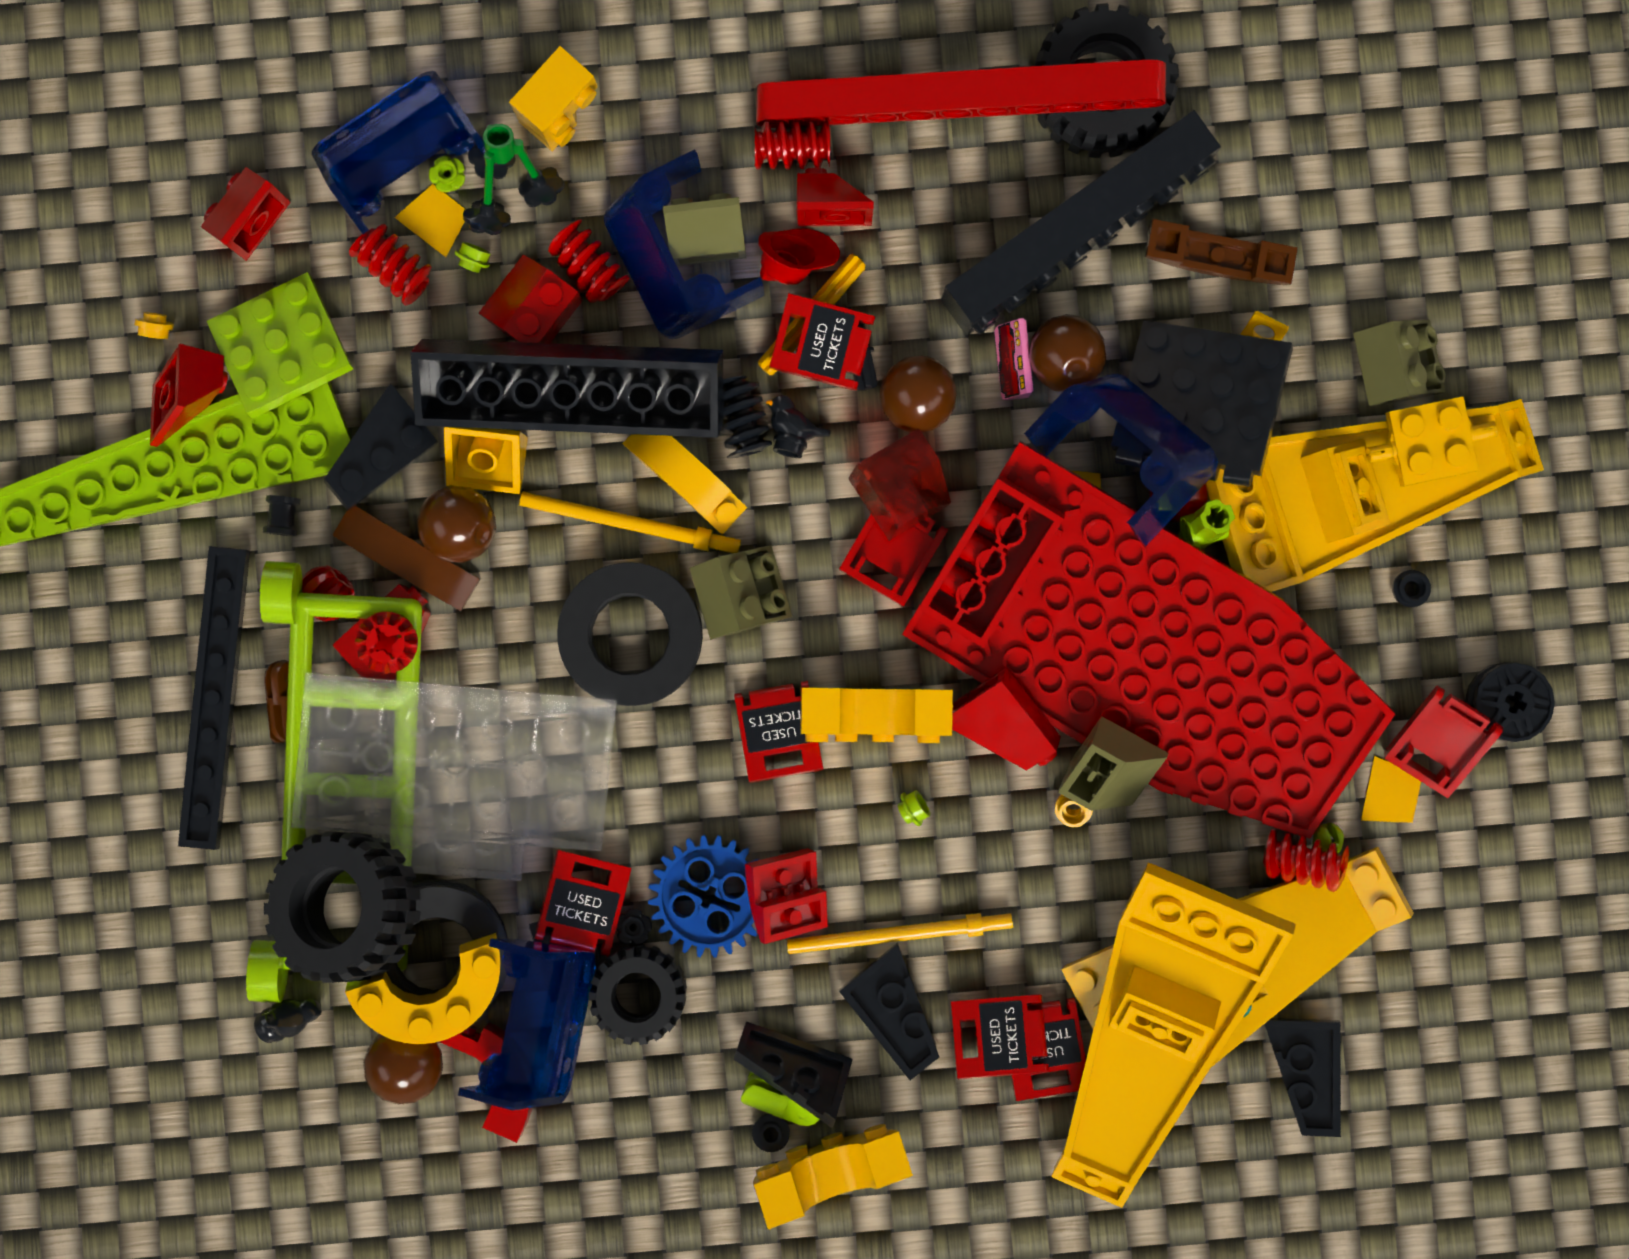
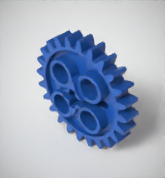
M702 834L700 845L698 846L695 845L691 838H687V850L683 851L679 846L674 845L672 848L676 858L672 859L664 855L661 860L667 867L666 870L655 868L653 871L661 881L649 884L648 888L658 892V896L649 899L648 904L659 906L660 910L655 912L651 918L652 920H664L665 923L659 929L660 934L669 930L673 932L669 944L672 945L679 939L684 941L683 953H686L691 945L697 946V957L701 958L705 948H710L713 958H717L719 947L723 946L730 955L733 952L732 942L736 941L739 945L745 947L747 943L744 934L748 933L755 937L758 934L756 928L752 925L754 920L747 891L745 864L760 859L757 858L748 862L745 858L750 848L746 847L738 853L735 851L736 839H733L727 847L722 846V835L719 834L714 844H709L706 834ZM699 860L706 862L711 870L710 877L702 881L696 880L690 874L691 864ZM732 876L741 878L745 883V891L739 896L729 895L724 889V882L727 878ZM679 881H687L703 891H707L712 886L716 888L715 895L718 898L735 903L741 909L736 912L715 900L710 905H706L703 903L704 896L702 894L681 887ZM686 895L692 898L695 903L694 912L688 915L677 912L674 905L677 897ZM714 911L724 912L729 918V926L720 931L713 929L709 924V915Z

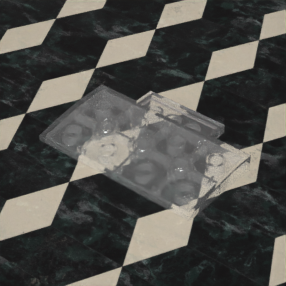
M306 672L291 827L370 833L374 838H382L389 842L391 849H398L406 858L403 865L411 866L414 873L521 881L525 846L602 851L616 700Z

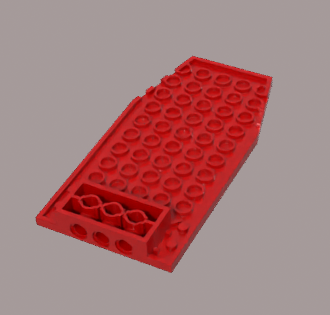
M1021 440L902 633L903 636L981 683L1007 667L1049 723L1083 744L1102 716L1168 752L1167 759L1148 783L1155 789L1173 795L1174 793L1189 798L1192 802L1205 806L1208 804L1221 808L1239 817L1246 816L1261 821L1265 825L1299 836H1306L1308 839L1317 830L1395 716L1394 710L1284 599Z

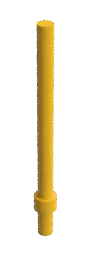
M524 491L520 498V506L694 544V549L709 551V548L730 553H738L741 546L740 539L713 534L712 529L699 526L695 530Z
M981 913L966 914L965 919L787 939L788 954L967 933L968 937L983 936L985 931L1013 928L1011 913L982 917Z

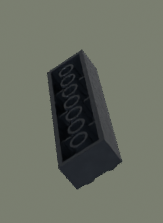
M1193 110L946 285L941 298L942 303L966 336L974 331L981 335L996 324V319L1003 310L1006 309L1010 314L1021 307L1027 301L1026 298L1031 294L1030 291L1034 288H1037L1039 292L1045 290L1057 280L1056 276L1062 272L1061 269L1067 267L1071 271L1088 258L1087 254L1093 250L1092 247L1097 245L1099 249L1104 248L1118 237L1117 233L1124 228L1123 225L1127 223L1130 228L1135 226L1149 215L1147 212L1154 207V203L1158 202L1160 206H1163L1179 193L1178 190L1185 185V181L1188 180L1190 185L1204 177L1209 172L1208 169L1216 163L1213 157L1221 148L1220 144L1196 111Z
M421 339L410 352L416 426L718 438L724 423L723 350Z

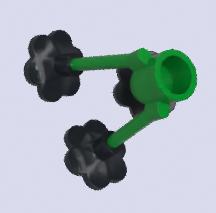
M504 124L488 125L483 136L477 139L476 146L468 152V160L471 164L475 165L476 175L485 178L484 198L473 202L471 208L463 212V220L469 223V228L474 233L486 232L490 235H498L502 232L503 227L510 225L511 216L504 211V206L501 203L495 202L492 198L493 178L499 180L506 177L508 168L515 164V154H518L528 171L526 180L519 185L518 190L529 207H537L540 204L546 206L553 204L557 199V194L565 186L563 179L559 177L555 168L547 167L540 170L534 167L524 149L523 140L514 139L512 129Z

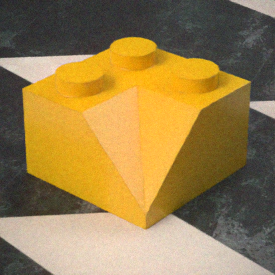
M559 46L509 103L519 123L553 152L558 145L560 147L565 146L574 136V127L577 125L576 110L579 107L585 109L593 101L597 94L595 90L598 86L594 75Z

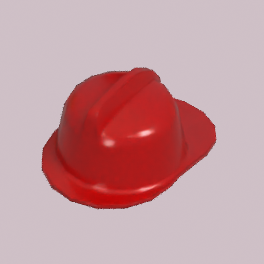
M811 229L763 232L758 238V244L762 250L760 277L764 281H778L786 285H798L812 270L832 266L840 257V250L837 244L829 236Z

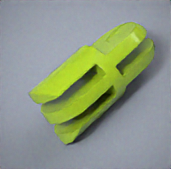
M750 1071L741 1096L743 1104L801 1126L814 1125L820 1120Z

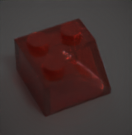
M920 429L911 432L859 462L848 478L888 540L893 539L951 504L940 459Z

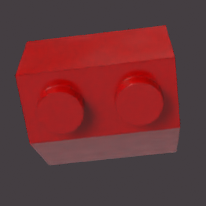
M245 167L241 173H236L230 179L226 187L227 192L220 202H216L208 208L201 228L247 261L291 202L274 185Z
M523 254L478 314L515 342L551 343L583 299L579 292L546 267Z

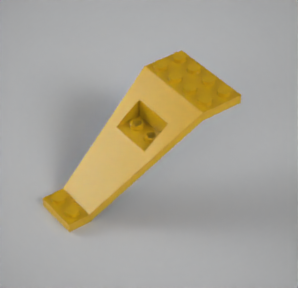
M1522 399L1496 406L1467 410L1472 426L1494 421L1497 426L1492 429L1482 430V432L1497 430V437L1476 440L1475 453L1479 471L1400 487L1397 468L1391 461V458L1369 463L1367 460L1368 456L1380 454L1381 452L1366 454V447L1387 443L1389 434L1387 421L1271 437L1262 476L1254 475L1250 487L1223 483V469H1220L1216 481L1204 479L1210 501L1219 499L1221 503L1231 505L1235 519L1230 524L1228 538L1223 539L1231 568L1271 592L1296 585L1517 478L1543 471L1544 468Z
M1378 846L1348 859L1344 880L1335 892L1328 890L1326 882L1321 888H1314L1311 879L1306 885H1300L1297 879L1294 878L1290 882L1286 881L1237 899L1296 925L1294 935L1251 1004L1252 1007L1249 1014L1242 1018L1212 1066L1376 932L1412 918L1414 912ZM1114 944L1066 964L1061 969L1092 1029H1094Z
M1147 863L1119 921L1066 1146L1054 1166L1052 1178L1121 1208L1124 1206L1140 1177L1265 984L1294 935L1295 923L1152 863Z

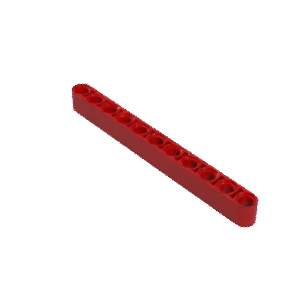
M1131 60L766 82L757 85L756 124L762 127L763 122L768 121L770 128H777L778 122L783 121L785 128L792 127L794 121H798L800 127H807L809 121H813L815 126H822L824 122H828L829 125L1153 108L1166 103V63L1160 60Z

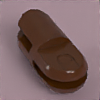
M287 660L276 661L270 664L264 676L270 739L275 743L286 742L289 665Z

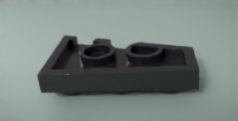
M390 383L324 478V483L346 510L349 511L436 446L438 441L426 426L415 425L414 411Z
M897 942L841 987L839 992L911 1081L937 1060L939 1054Z
M746 1021L734 1060L821 1121L833 1127L853 1059Z

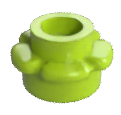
M441 156L434 161L435 165L429 169L430 181L433 184L435 183L437 190L449 193L455 191L465 182V167L457 158L450 159L449 156ZM450 171L451 175L449 177H445L444 172Z
M463 242L460 250H455V255L460 258L458 265L467 270L479 273L481 268H489L490 266L487 262L491 253L477 245Z
M917 790L909 794L905 792L901 794L903 802L899 803L897 807L902 818L907 824L913 822L915 825L921 826L923 820L931 816L926 801Z

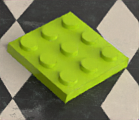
M308 272L206 321L220 354L224 355V363L244 409L251 419L354 370L316 285Z

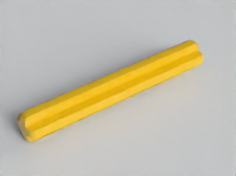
M850 254L812 299L834 305L865 270V263L858 256ZM795 318L789 324L782 346L783 351L793 353L796 350L805 320ZM775 342L758 360L759 367L771 376L777 372V370L769 369Z

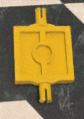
M1464 396L1389 411L1385 413L1389 429L1387 443L1366 447V454L1381 452L1380 454L1368 456L1367 460L1369 463L1391 458V461L1397 468L1400 487L1479 471L1475 453L1476 440L1497 437V430L1482 432V430L1492 429L1497 426L1494 421L1472 426L1467 415Z

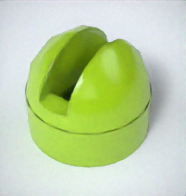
M1334 823L1319 825L1313 834L1312 846L1316 839H1320L1322 851L1326 852L1332 843L1330 837L1332 836L1335 840L1334 843H1336L1338 854L1344 842L1342 829Z

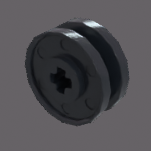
M1504 662L1487 666L1478 672L1468 685L1465 703L1490 718L1491 722L1485 728L1486 731L1497 722L1503 726V732L1498 740L1510 742L1530 740L1541 733L1552 719L1555 706L1553 689L1546 677L1532 666L1520 663ZM1507 696H1510V700L1515 702L1513 708H1510V705L1505 702Z

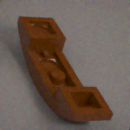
M1152 219L1145 257L1173 267L1212 276L1256 283L1291 285L1298 247L1263 240L1253 243L1189 230L1187 225Z
M356 505L349 511H346L333 533L334 537L460 611L463 610L480 581L478 577L456 564L442 561L423 545Z

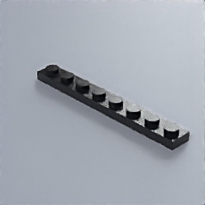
M209 546L178 839L179 847L220 849L250 558L249 550Z

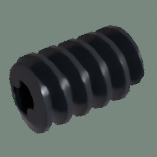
M747 376L723 379L724 406H726L724 408V420L729 422L722 426L721 431L723 434L733 435L724 442L725 448L736 450L729 454L727 459L762 452L772 445V441L760 439V435L768 431L769 427L757 425V420L766 416L765 411L754 410L753 407L763 401L762 397L753 396L750 393L760 386L759 382L748 381Z

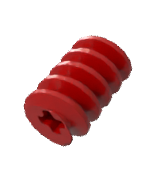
M764 121L760 132H757L755 128V168L761 169L764 159L768 160L769 166L773 170L776 169L779 159H782L786 170L791 169L794 159H797L801 170L806 169L809 159H812L815 168H821L824 159H827L830 167L829 123L824 122L820 132H817L813 121H809L805 132H802L798 121H794L790 132H787L784 122L779 121L775 132H772L769 122Z
M577 220L565 227L554 237L549 245L548 252L551 256H559L557 263L561 268H568L567 275L570 279H578L576 286L580 291L588 290L586 299L589 303L605 301L618 292L630 278L628 275L619 278L615 277L620 265L618 263L609 267L605 265L611 254L605 252L597 255L596 252L602 243L600 240L588 244L587 239L592 234V231L588 228L579 232L577 229L582 220Z
M381 224L377 228H371L361 234L350 247L348 254L351 257H357V262L362 267H368V272L373 277H379V282L384 287H390V292L395 297L402 296V303L405 306L410 305L427 288L429 284L428 275L432 267L426 264L418 269L417 265L421 257L415 254L407 259L406 255L410 247L404 244L396 249L395 245L399 237L393 234L385 239L384 235L388 227L385 224Z
M1272 829L1267 838L1263 863L1269 878H1277L1281 873L1282 879L1290 882L1296 876L1297 882L1300 885H1306L1311 879L1314 888H1321L1326 882L1328 890L1335 892L1341 886L1346 874L1349 848L1347 845L1342 855H1338L1336 843L1332 842L1325 852L1322 851L1320 839H1316L1312 848H1307L1306 836H1301L1297 845H1292L1291 833L1288 832L1285 834L1282 842L1277 841L1276 830Z

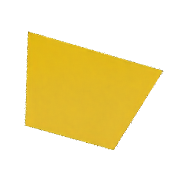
M432 184L394 218L444 257H447L465 223L463 212L466 209L444 192L437 190L436 186Z
M1374 756L1361 821L1413 823L1421 781L1396 765Z

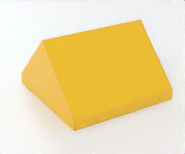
M444 427L446 486L454 485L479 490L520 494L528 437L521 431L507 429Z

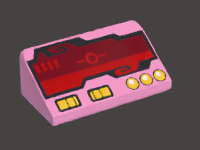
M1018 318L998 325L994 330L1000 391L1003 400L1029 398L1034 391L1029 359L1027 323L1024 318Z

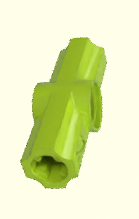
M1219 499L1205 503L1195 513L1180 517V530L1177 535L1201 550L1206 549L1214 542L1228 538L1230 524L1235 519L1231 505H1225Z

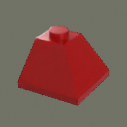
M808 168L805 169V173H797L798 226H872L874 201L837 174L827 173V169Z
M181 343L178 345L153 383L151 446L158 447L205 410L218 393L222 394L228 381V373L223 371L224 355Z

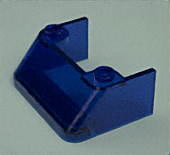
M427 71L322 139L312 149L311 155L332 193L361 233L364 234L369 229L362 216L369 217L380 209V202L384 196L381 191L383 188L442 149L446 154L455 153V155H462L468 152L475 142L482 154L486 152L484 141L435 71Z
M695 149L641 176L607 208L604 214L606 229L657 330L662 336L669 339L681 338L765 296L763 283L760 278L728 294H725L720 282L708 274H699L685 281L652 217L653 214L663 210V206L669 204L672 197L671 186L701 172L699 157Z
M1110 374L1070 386L1060 394L1024 434L1035 450L1048 456L1078 423L1089 420L1101 408L1151 449L1153 453L1143 462L1140 469V477L1145 487L1153 495L1127 522L1139 541L1146 546L1213 476L1218 466L1216 454L1209 444L1124 375Z
M490 939L489 947L505 950L502 964L505 967L506 974L509 977L516 978L501 1053H494L484 1060L478 1073L480 1084L459 1087L458 1096L512 1111L560 1104L568 1096L572 1085L589 1002V991L592 987L591 981L595 973V956L592 952L523 939Z

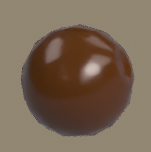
M1065 314L1052 317L1040 325L1032 336L1029 346L1031 370L1038 381L1053 391L1071 393L1083 390L1094 383L1103 371L1106 361L1104 338L1095 325L1080 316Z
M923 355L905 357L889 368L882 379L880 401L883 412L897 428L914 434L933 431L945 423L955 409L957 388L953 375L940 361L932 357Z
M449 485L433 492L425 499L417 518L418 532L424 547L442 561L464 563L482 555L491 545L496 532V518L489 501L471 487Z
M378 1034L370 1044L363 1060L364 1077L371 1091L383 1101L397 1105L415 1103L428 1096L435 1088L443 1071L442 1051L437 1042L410 1044L395 1041Z

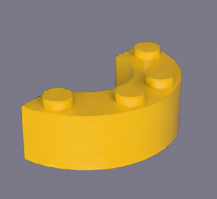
M801 688L800 734H805V742H828V735H835V741L858 742V734H872V742H894V735H917V743H940V736H952L953 690Z
M494 933L459 945L460 964L457 974L446 987L433 994L415 995L404 992L391 982L385 972L381 975L372 976L368 980L347 982L345 993L348 1001L365 1024L377 1033L392 1040L410 1044H428L451 1038L466 1030L480 1018L492 1001L500 976V952L497 935Z
M879 1124L864 1130V1133L843 1137L842 1132L833 1133L821 1138V1145L810 1149L807 1148V1145L791 1148L785 1152L787 1158L758 1168L753 1185L767 1229L805 1216V1212L809 1208L831 1197L858 1189H879L913 1176L899 1131L887 1130L885 1124Z

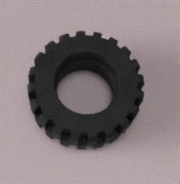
M1108 3L1096 4L1092 12H1089L1086 6L1075 10L1073 18L1070 19L1065 16L1056 24L1055 30L1047 34L1038 52L1034 66L1074 64L1078 58L1096 52L1109 53L1123 61L1160 60L1166 63V103L1162 106L1121 109L1112 112L1082 111L1039 114L1038 121L1042 128L1049 126L1052 130L1050 137L1057 144L1062 140L1069 143L1068 151L1078 154L1080 149L1089 151L1088 157L1100 158L1102 153L1109 152L1111 158L1121 156L1127 148L1130 151L1135 150L1142 145L1146 138L1150 139L1158 130L1176 97L1178 86L1175 85V82L1179 77L1178 64L1172 62L1176 54L1172 43L1164 45L1162 40L1166 33L1162 28L1157 25L1152 29L1147 24L1150 17L1142 12L1139 13L1138 17L1128 14L1130 10L1128 6L1119 4L1117 11L1109 10Z
M324 832L322 835L314 834L306 837L302 844L292 846L286 852L288 859L279 860L273 870L276 873V877L268 882L266 892L270 893L269 901L264 903V915H268L269 924L265 925L268 937H274L276 943L272 947L278 957H287L285 965L293 972H301L303 978L311 981L335 983L368 980L372 976L381 975L388 971L391 967L390 963H398L406 952L403 946L411 945L416 935V932L412 931L413 924L419 923L421 911H416V900H421L420 889L413 886L412 881L416 879V875L412 867L403 865L406 861L405 856L398 849H391L390 843L384 839L374 838L369 834ZM346 871L359 888L362 910L355 931L345 942L341 943L332 935L326 924L324 901L333 880L339 874Z

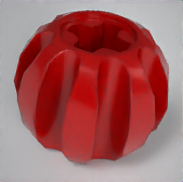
M331 566L315 567L302 578V593L355 596V590L348 578ZM315 617L325 622L339 619L335 617Z

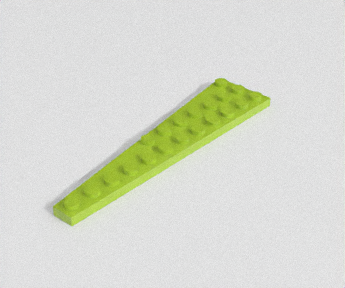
M330 381L253 419L246 413L239 395L236 394L209 405L158 447L150 445L151 429L1 488L0 547L327 475L352 439Z

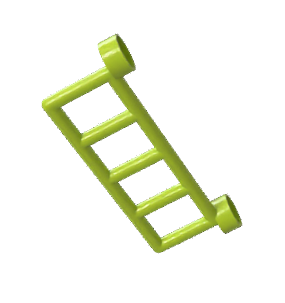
M266 561L260 583L261 619L264 623L290 624L281 860H287L286 852L295 844H302L304 838H306L307 794L391 798V849H398L406 858L403 865L412 867L422 606L419 601L412 598L302 593L303 583L300 563ZM379 612H394L408 619L415 628L418 637L417 652L413 660L405 668L396 672V687L311 683L314 616L367 619ZM327 706L395 710L392 775L308 772L310 707ZM346 871L339 874L331 883L357 885ZM254 940L251 944L246 974V991L249 1001L281 1003L284 999L288 970L291 969L285 965L287 957H278L272 945L276 943L275 941ZM408 945L403 946V949L406 951L405 955L397 963L402 972L408 964Z

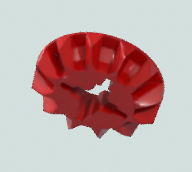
M379 612L371 615L359 626L355 644L358 658L369 669L384 674L402 670L413 660L417 652L418 637L415 628L408 619L394 612ZM378 627L381 633L384 632L387 637L401 635L396 640L397 642L392 645V653L395 658L386 649L372 650L380 641Z

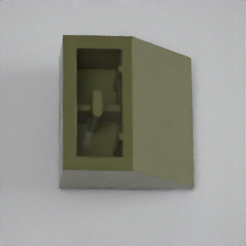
M720 193L709 196V201L694 202L692 198H678L672 200L671 205L663 206L670 259L673 267L747 258L739 197L731 198V194Z
M1430 320L1391 321L1353 333L1369 406L1388 405L1446 392L1444 386L1445 370L1439 362L1436 349L1438 342L1437 334L1431 326Z
M772 545L719 556L689 568L710 640L792 617Z
M1101 716L1069 762L1058 793L1091 811L1131 806L1167 759L1169 753Z

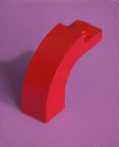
M490 1022L483 1028L481 1035L475 1033L477 1028L471 1025L463 1032L446 1040L439 1041L478 1059L488 1069L494 1083V1099L482 1128L517 1143L529 1121L534 1103L533 1074L521 1047L508 1033Z

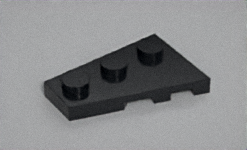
M1271 1018L1265 1023V1027L1301 1135L1341 1137L1340 1020Z

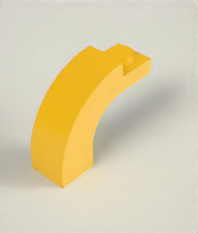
M631 434L622 443L720 534L723 535L747 509L718 477L672 436Z

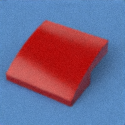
M806 848L745 864L750 907L761 943L768 944L828 927L827 895L825 890L818 888L816 851Z

